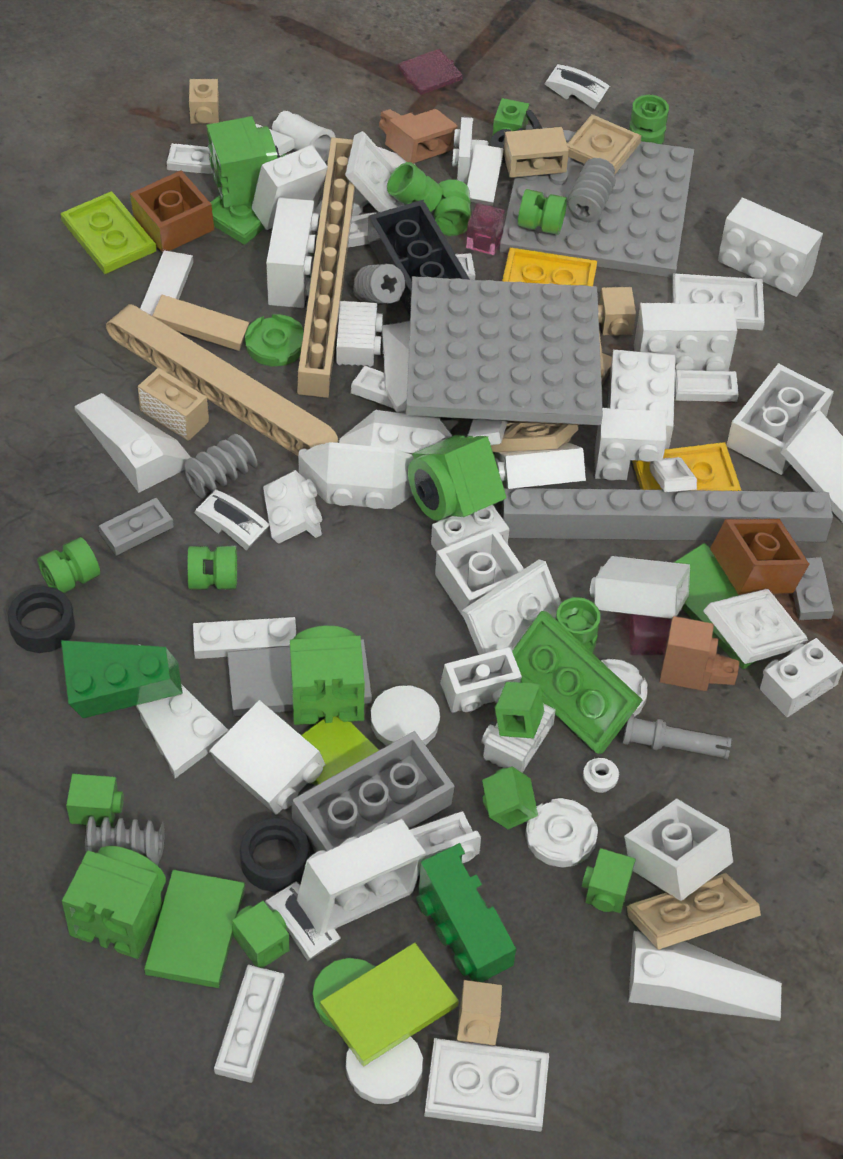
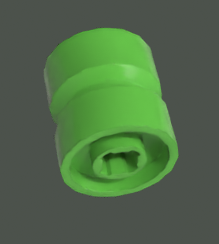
M643 95L635 99L632 104L629 130L641 135L642 142L662 144L665 138L669 113L667 102L656 95Z
M406 162L397 167L387 183L388 193L400 203H404V205L424 200L428 209L432 212L442 198V187L431 177L426 176L412 162Z
M459 180L442 181L439 183L443 190L442 198L434 209V219L444 235L457 236L468 231L472 225L470 190L465 183Z
M526 189L520 205L518 226L533 230L540 226L542 232L559 235L565 217L567 197L550 194L546 198L543 192Z
M82 537L64 544L62 552L54 549L37 559L39 569L48 587L56 588L63 593L74 589L77 581L84 584L100 576V568L96 557Z
M208 546L188 547L189 590H208L210 585L213 584L218 590L237 588L236 546H217L215 551H211ZM205 561H213V575L205 574Z
M573 597L566 599L559 605L556 611V620L593 653L596 648L597 633L599 631L600 611L592 601L585 598Z

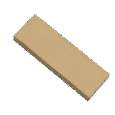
M163 294L152 315L175 331L238 351L241 348L245 332L249 326L247 321Z

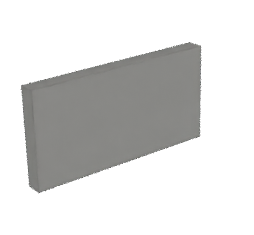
M362 639L361 647L365 681L364 704L372 703V694L364 639ZM290 646L227 652L233 716L245 715L259 700L273 712L293 711Z

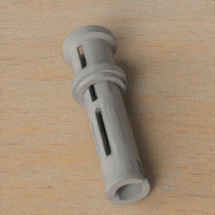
M632 714L625 724L622 744L628 745L630 742L651 746V749L656 751L658 749L661 750L662 746L727 760L730 751L716 748L715 746L731 747L732 738L666 726V722H663L662 719L652 722L637 719Z

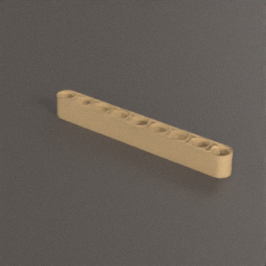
M128 304L106 323L107 332L117 343L200 392L209 401L298 456L301 449H310L329 442L338 443V436L329 425L140 308Z

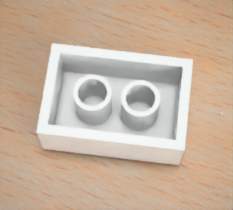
M742 197L726 218L718 261L755 279H762L763 282L797 297L813 274L823 233Z
M278 198L266 262L268 305L304 308L306 296H309L311 278L309 276L313 270V253H315L317 242L315 232H318L320 214L314 213L313 200Z
M641 303L634 340V351L675 355V370L729 371L737 335L733 303Z
M613 350L609 374L608 408L665 411V449H669L674 426L675 355Z
M778 363L732 421L726 446L782 475L790 463L780 451L813 412L820 410L825 417L827 416L834 391Z
M402 819L391 824L383 823L366 835L359 838H348L334 849L327 852L322 850L314 853L306 861L297 902L320 936L333 928L336 929L412 894L421 869V862L424 860L426 852Z

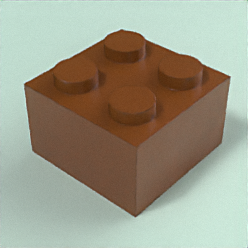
M182 170L130 193L134 218L156 243V246L162 253L164 250L171 251L214 231L212 204Z
M725 519L710 547V550L738 595L769 589L772 594L794 593L810 565L780 519Z

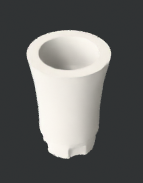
M289 111L281 112L272 125L273 131L294 138V151L313 145L323 161H327L331 137L336 138L332 130L318 126Z

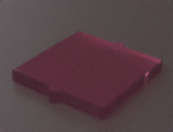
M440 49L398 64L399 70L407 78V83H411L421 95L460 81L463 78V75L454 66V61L449 60Z

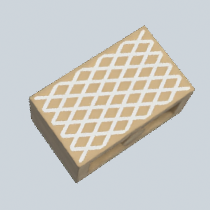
M159 367L138 385L140 411L189 441L209 422L207 397Z

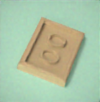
M727 873L713 877L682 901L666 892L627 906L629 919L658 950L761 916L759 903Z

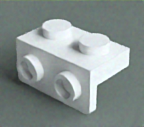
M461 117V129H455L454 146L459 147V149H453L452 166H458L457 180L468 183L475 143L488 146V141L472 140L473 118Z
M295 470L263 486L271 536L277 543H281L306 530L315 538L322 535L320 527L322 516L315 501L317 490L310 479L306 480Z
M463 811L410 830L426 852L424 860L458 843L461 844L465 851V854L462 855V863L470 861L480 852L481 836L478 831H472Z

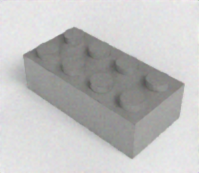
M413 731L292 799V819L306 834L308 843L315 853L322 850L327 852L340 846L348 838H359L372 832L373 829L383 823L391 824L402 819L409 829L450 806L455 786L418 734Z

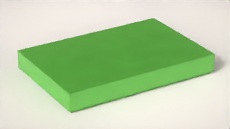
M173 870L145 965V975L219 988L233 937L232 920L239 913L245 891V883Z

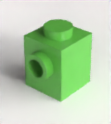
M502 98L494 118L493 135L502 129L517 131L521 127L525 130L528 124L526 111L529 110V103Z
M505 683L495 707L500 736L535 738L545 712L540 684Z
M513 766L502 768L496 771L494 775L482 780L485 793L483 795V803L489 813V818L506 829H511L538 816L531 779Z
M72 774L66 804L70 824L87 825L89 817L94 816L96 826H101L104 817H109L110 826H114L115 814L122 813L124 800L123 792L118 791L116 777Z
M600 848L595 867L587 866L582 887L588 889L585 903L591 904L596 909L604 912L615 911L621 913L636 858Z
M264 901L254 907L247 906L236 915L235 919L232 920L233 937L255 967L263 968L290 951L289 933L286 931L287 925L283 917L276 909L271 911Z

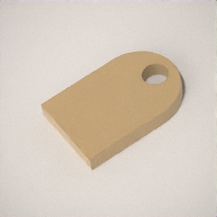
M527 421L507 422L502 442L498 445H491L493 452L558 449L578 431V424Z

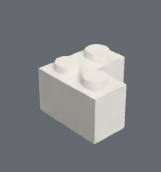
M602 408V424L598 425L594 449L595 479L627 480L630 460L646 462L663 461L666 446L665 411Z

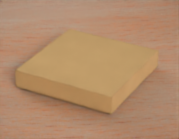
M591 114L567 143L569 149L568 157L584 164L592 158L605 159L613 164L616 174L641 143V135Z

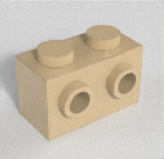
M562 127L505 132L503 154L509 177L567 172L569 149Z

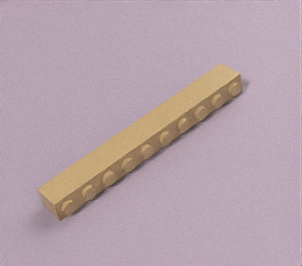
M331 137L328 169L325 178L298 369V395L329 397L340 301L342 298L356 187L345 176L353 144L351 139Z

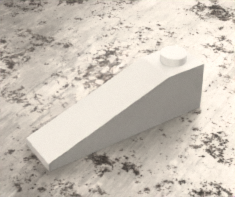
M103 393L74 406L75 411L138 492L185 470V462L191 457L176 439Z

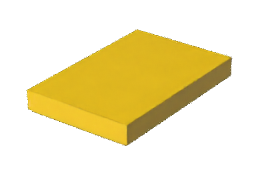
M510 247L502 281L593 286L597 261Z
M725 442L665 449L663 459L682 458L697 478V490L742 491ZM632 460L641 490H663L650 472V462Z

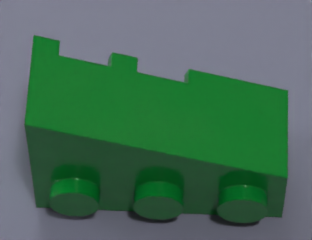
M61 640L68 704L82 718L183 694L178 661L166 647Z
M458 843L421 862L417 902L422 913L425 916L430 915L436 924L435 930L444 946L450 945L455 953L454 960L463 976L469 975L472 981L483 982L514 966L516 948L494 906L488 908L476 888L482 886V883L477 874L472 877L469 876L462 863V855L465 854V851L461 844Z

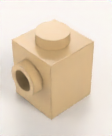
M190 79L189 109L191 124L219 123L218 79Z
M632 287L601 289L598 316L602 335H633L636 311Z
M464 980L459 1007L458 1041L488 1045L496 1044L501 1016L502 985Z

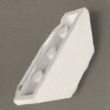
M375 410L342 436L339 443L396 448L412 455V453L450 438L452 435L441 420L436 417L413 416L404 413Z
M333 442L317 445L310 449L299 450V474L306 480L310 479L313 482L317 494L326 503L340 506L351 505L373 509H392L413 496L409 484L408 468L414 458L413 455L389 447Z

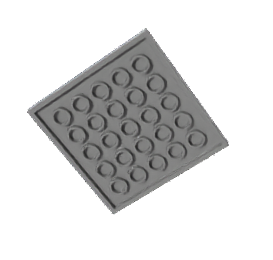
M526 125L525 130L533 129L531 125ZM563 130L566 142L568 143L576 132ZM641 141L639 146L615 174V186L612 188L611 195L605 204L604 210L601 212L600 218L594 222H584L572 215L567 205L559 235L542 232L540 226L535 230L518 226V215L524 191L530 189L543 192L546 198L553 194L567 197L568 200V196L579 177L584 163L568 157L567 172L515 177L501 238L500 252L509 253L510 247L596 260L598 267L673 278V273L676 274L694 149Z
M412 277L406 415L601 425L603 411L597 286Z

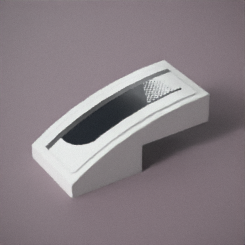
M557 64L545 82L546 86L566 100L573 94L593 109L596 108L610 87L600 79L584 71Z
M215 490L194 512L216 533L219 534L223 530L246 551L270 525L250 508L218 490Z
M295 882L266 900L265 903L271 911L276 909L281 914L287 925L286 931L289 932L306 960L309 961L337 943L341 938L334 928L320 936L318 935L310 919L297 902L300 885Z

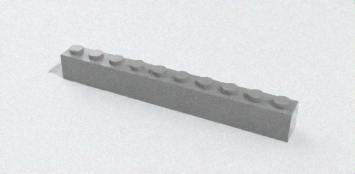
M504 488L507 498L502 500L501 517L509 527L508 538L715 540L725 519H780L794 541L826 542L833 520L829 492L705 490L664 492L663 490Z

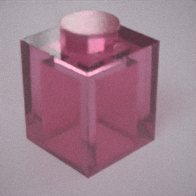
M477 203L468 221L466 248L495 255L503 234L505 210Z
M630 614L628 632L631 655H664L672 618Z

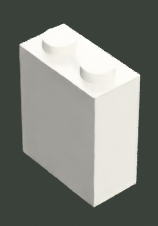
M313 145L262 164L252 210L266 230L273 228L278 198L313 200L314 210L316 209L328 166Z
M564 443L558 449L495 452V461L502 484L508 489L586 481L583 448L571 443Z
M611 556L607 563L600 567L598 575L592 578L590 596L595 598V605L599 610L663 618L676 617L689 597L690 564Z
M260 700L209 750L220 767L275 815L282 809L289 808L292 805V799L298 796V792L307 783L314 782L320 776L325 765L319 750Z

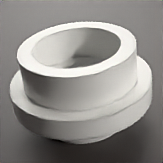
M595 758L585 765L583 778L591 790L603 793L609 791L617 784L619 771L612 761L605 758ZM602 771L605 772L606 775L601 776L598 775L596 772Z

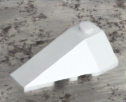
M410 321L382 326L385 392L396 413L406 411Z
M633 932L628 1002L780 1021L782 983L685 941L658 950L642 932Z

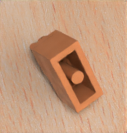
M391 109L381 112L379 127L386 133L385 145L405 161L416 163L454 149V134L458 125L437 109L415 116L412 113L401 116Z
M673 616L663 659L660 683L707 691L709 683L735 685L739 661L716 654L718 639L712 638L714 624Z

